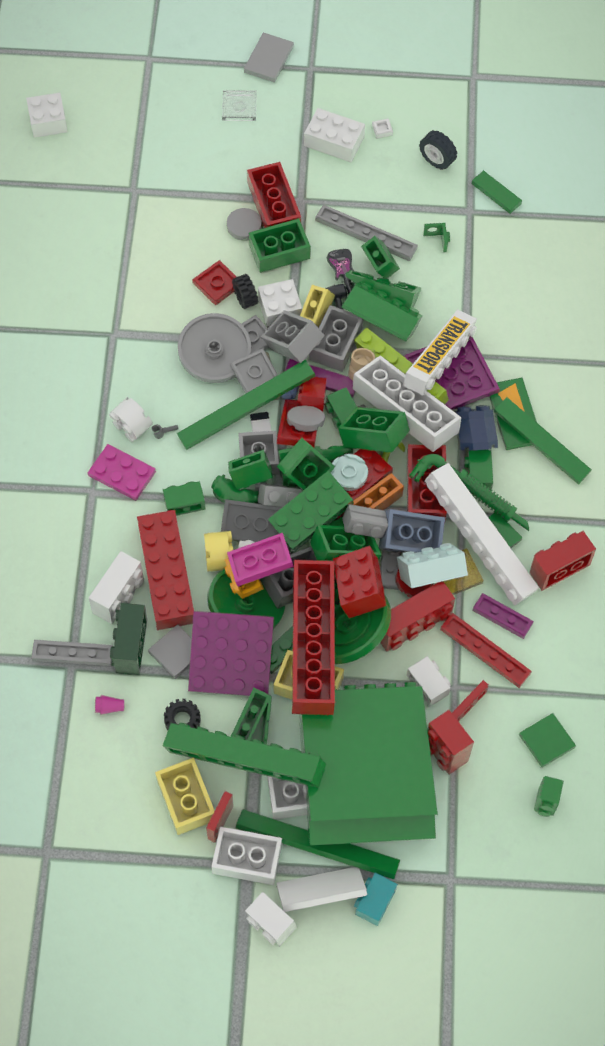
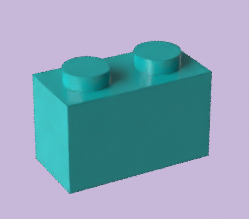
M374 873L372 878L368 877L365 883L367 895L357 898L354 907L357 908L355 915L378 926L397 890L398 884L377 873Z

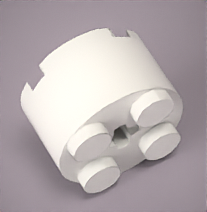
M128 397L109 414L114 420L112 422L118 430L123 429L126 432L125 436L131 442L140 437L153 425L149 416L145 418L142 407Z

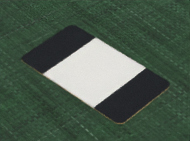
M268 412L250 414L253 432L271 431Z

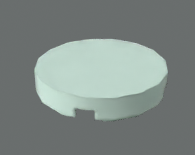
M345 454L333 461L332 464L335 468L331 474L344 490H357L367 481L368 467L359 456Z

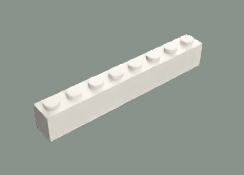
M447 463L433 471L425 479L427 487L434 493L439 504L444 507L450 519L457 525L463 537L472 546L473 551L478 554L484 566L491 572L496 583L504 590L507 598L515 606L539 589L538 585L450 464Z

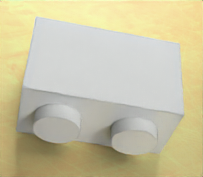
M428 656L408 668L407 677L411 682H416L417 686H422L423 698L429 707L449 695L451 688L449 680L445 676L442 677L438 665L435 661H431Z

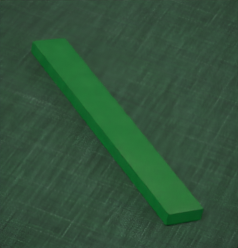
M305 359L181 430L177 435L185 449L188 450L315 377V373Z
M242 809L235 827L242 831L282 838V844L391 879H395L400 864L399 859L350 843L309 845L308 830Z

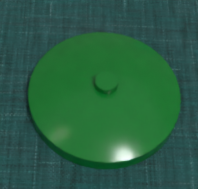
M225 569L215 576L207 594L210 612L274 617L273 629L279 624L283 617L285 606L277 609L264 586L263 590L242 599L237 593H233L230 586L232 580L226 574Z

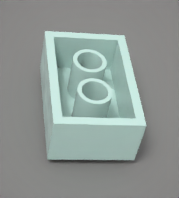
M451 543L441 544L439 548L435 549L432 547L423 548L421 552L417 553L412 551L405 552L403 556L397 557L400 579L411 588L468 576L465 553Z

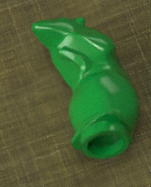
M224 474L222 476L218 475L212 483L213 494L221 502L225 503L226 499L258 503L259 491L244 488L237 490L233 481L225 478Z

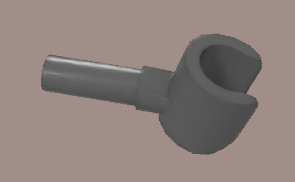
M156 424L151 429L153 432L159 431L154 433V436L160 439L164 433L179 428L178 425L162 428Z

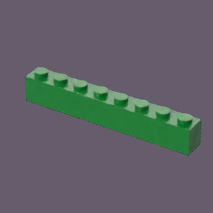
M171 723L162 745L172 754L316 788L319 787L326 766L321 756L313 752L305 754L295 748L287 750L273 743L265 745L256 739L248 741L238 735L233 737L227 736L221 731L213 733L203 727L191 728L185 723Z

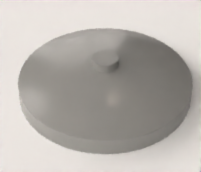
M210 313L193 319L184 327L178 340V356L184 369L194 378L209 383H220L235 378L236 376L230 367V363L251 354V340L245 327L236 319L224 314Z

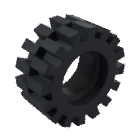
M248 274L232 279L234 293L242 308L247 309L259 303L257 291H255V286Z
M182 698V701L176 699V703L170 702V707L167 706L165 708L164 723L167 730L171 723L177 724L174 718L179 712L189 714L190 720L187 725L191 728L197 729V727H200V711L196 704L193 705L191 700L186 702L184 698Z

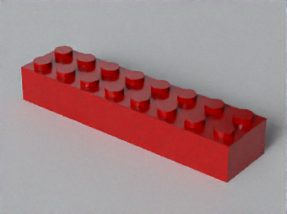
M294 560L292 714L333 715L335 706L334 561Z

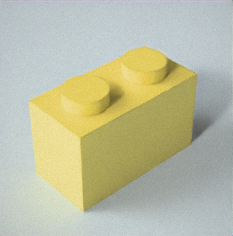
M311 285L300 316L313 321L319 328L335 295L328 289Z

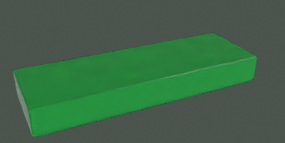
M484 170L472 180L471 184L509 214L522 204V200Z

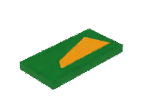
M523 378L497 382L500 392L489 396L493 410L508 397L536 421ZM494 412L506 450L532 445Z

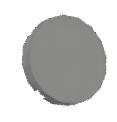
M249 208L236 209L227 218L228 232L238 240H249V232L261 229L262 221L260 215Z
M297 406L288 411L287 422L290 426H295V429L299 431H315L318 427L324 425L325 415L320 409L312 406Z

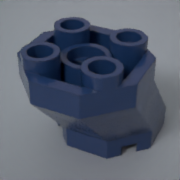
M479 405L476 406V409L472 410L468 406L457 407V411L454 412L461 417L460 430L457 434L458 449L486 450L492 449V447L498 448L493 409H490V406Z

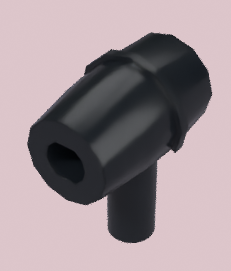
M334 284L325 288L335 295L333 301L336 308L344 310L341 308L343 305L341 299L347 297L346 286L344 284Z

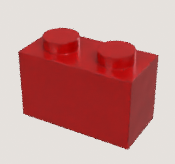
M313 377L301 384L297 404L312 406L323 412L327 378Z

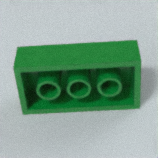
M327 471L271 516L268 521L278 534L283 533L287 545L293 552H296L312 538L317 525L328 526L345 512L349 504L353 505L354 502L334 476Z

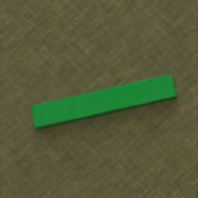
M508 397L494 410L500 418L578 485L592 471L591 468Z

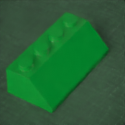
M358 282L353 287L341 307L405 342L414 334L422 318L417 309L405 307L400 300L388 298L385 292L375 291L371 289V285L365 282Z

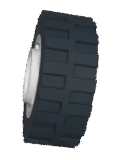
M437 130L430 131L419 144L422 156L430 165L437 169H447L457 158L458 153L452 140Z

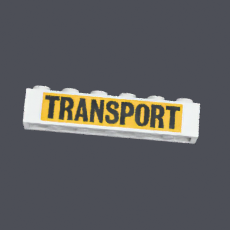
M457 309L406 372L403 386L421 395H424L427 390H431L435 380L440 379L444 369L450 366L452 358H456L461 347L466 346L469 337L474 336L477 330L475 326L477 318Z

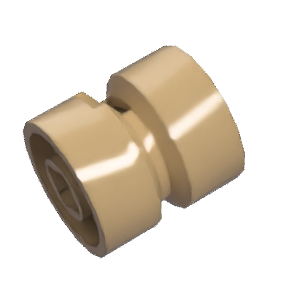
M359 348L352 352L348 376L352 381L354 373L375 359L372 351L366 348Z

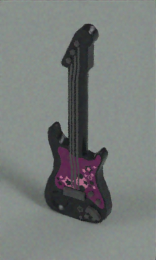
M349 249L330 251L326 258L329 265L335 271V280H338L339 277L343 278L349 295L353 285L351 280L345 275L349 270L354 271L352 268L351 251Z

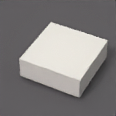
M389 118L372 122L376 139L393 136Z

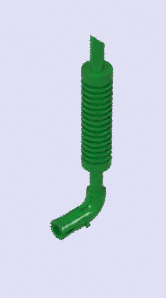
M428 454L422 459L417 460V465L408 476L412 479L417 473L414 481L419 482L426 470H430L432 465L439 468L447 464V462H445V458L437 454ZM452 467L472 496H476L475 499L478 498L479 502L482 501V504L485 503V506L491 507L490 510L494 509L493 512H497V515L500 514V517L503 516L505 521L508 522L512 519L529 531L528 521L515 513L517 507L511 506V503H508L507 500L505 501L504 498L501 499L502 496L495 494V491L492 492V489L489 490V487L486 488V485L483 486L480 480L476 481L477 478L474 479L473 475L467 474L466 470L462 469L459 472Z

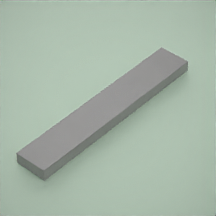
M324 204L315 217V221L363 242H367L373 236H376L385 243L391 254L407 261L411 260L418 248L417 244Z

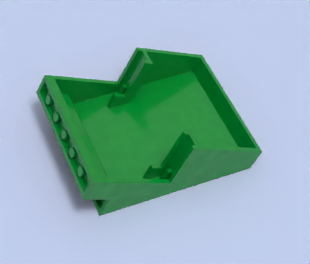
M405 682L404 687H396V683H384L383 688H376V684H364L362 689H356V685H344V689L336 690L335 686L333 715L299 714L301 752L305 754L309 752L319 754L326 764L319 787L306 785L309 845L436 839L435 815H438L422 686H417L416 682Z

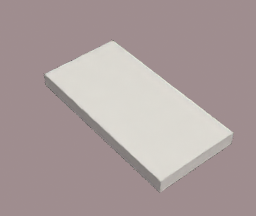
M357 867L277 882V889L284 912L367 895L360 869Z

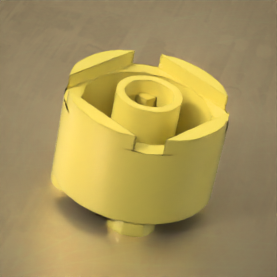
M231 531L205 533L207 572L222 571L227 566L225 559L228 558L227 552L233 550Z

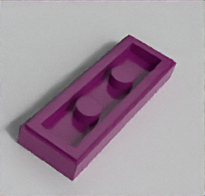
M484 593L481 594L472 610L522 639L525 638L534 622Z

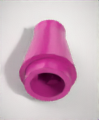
M105 695L95 697V713L102 715L124 711V699Z

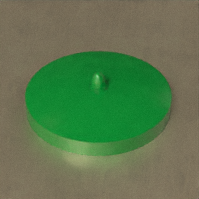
M334 580L335 664H345L358 660L370 653L382 641L391 621V607L386 595L387 606L349 618L340 605L337 580Z

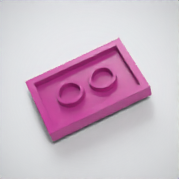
M107 444L87 473L89 477L137 501L156 473V468Z
M283 533L227 552L237 586L294 567Z

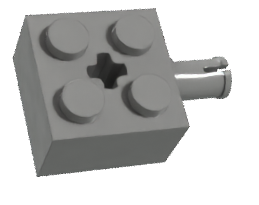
M276 431L239 433L240 458L264 450L272 467V475H279ZM267 482L256 483L255 489L259 491V485L267 484Z

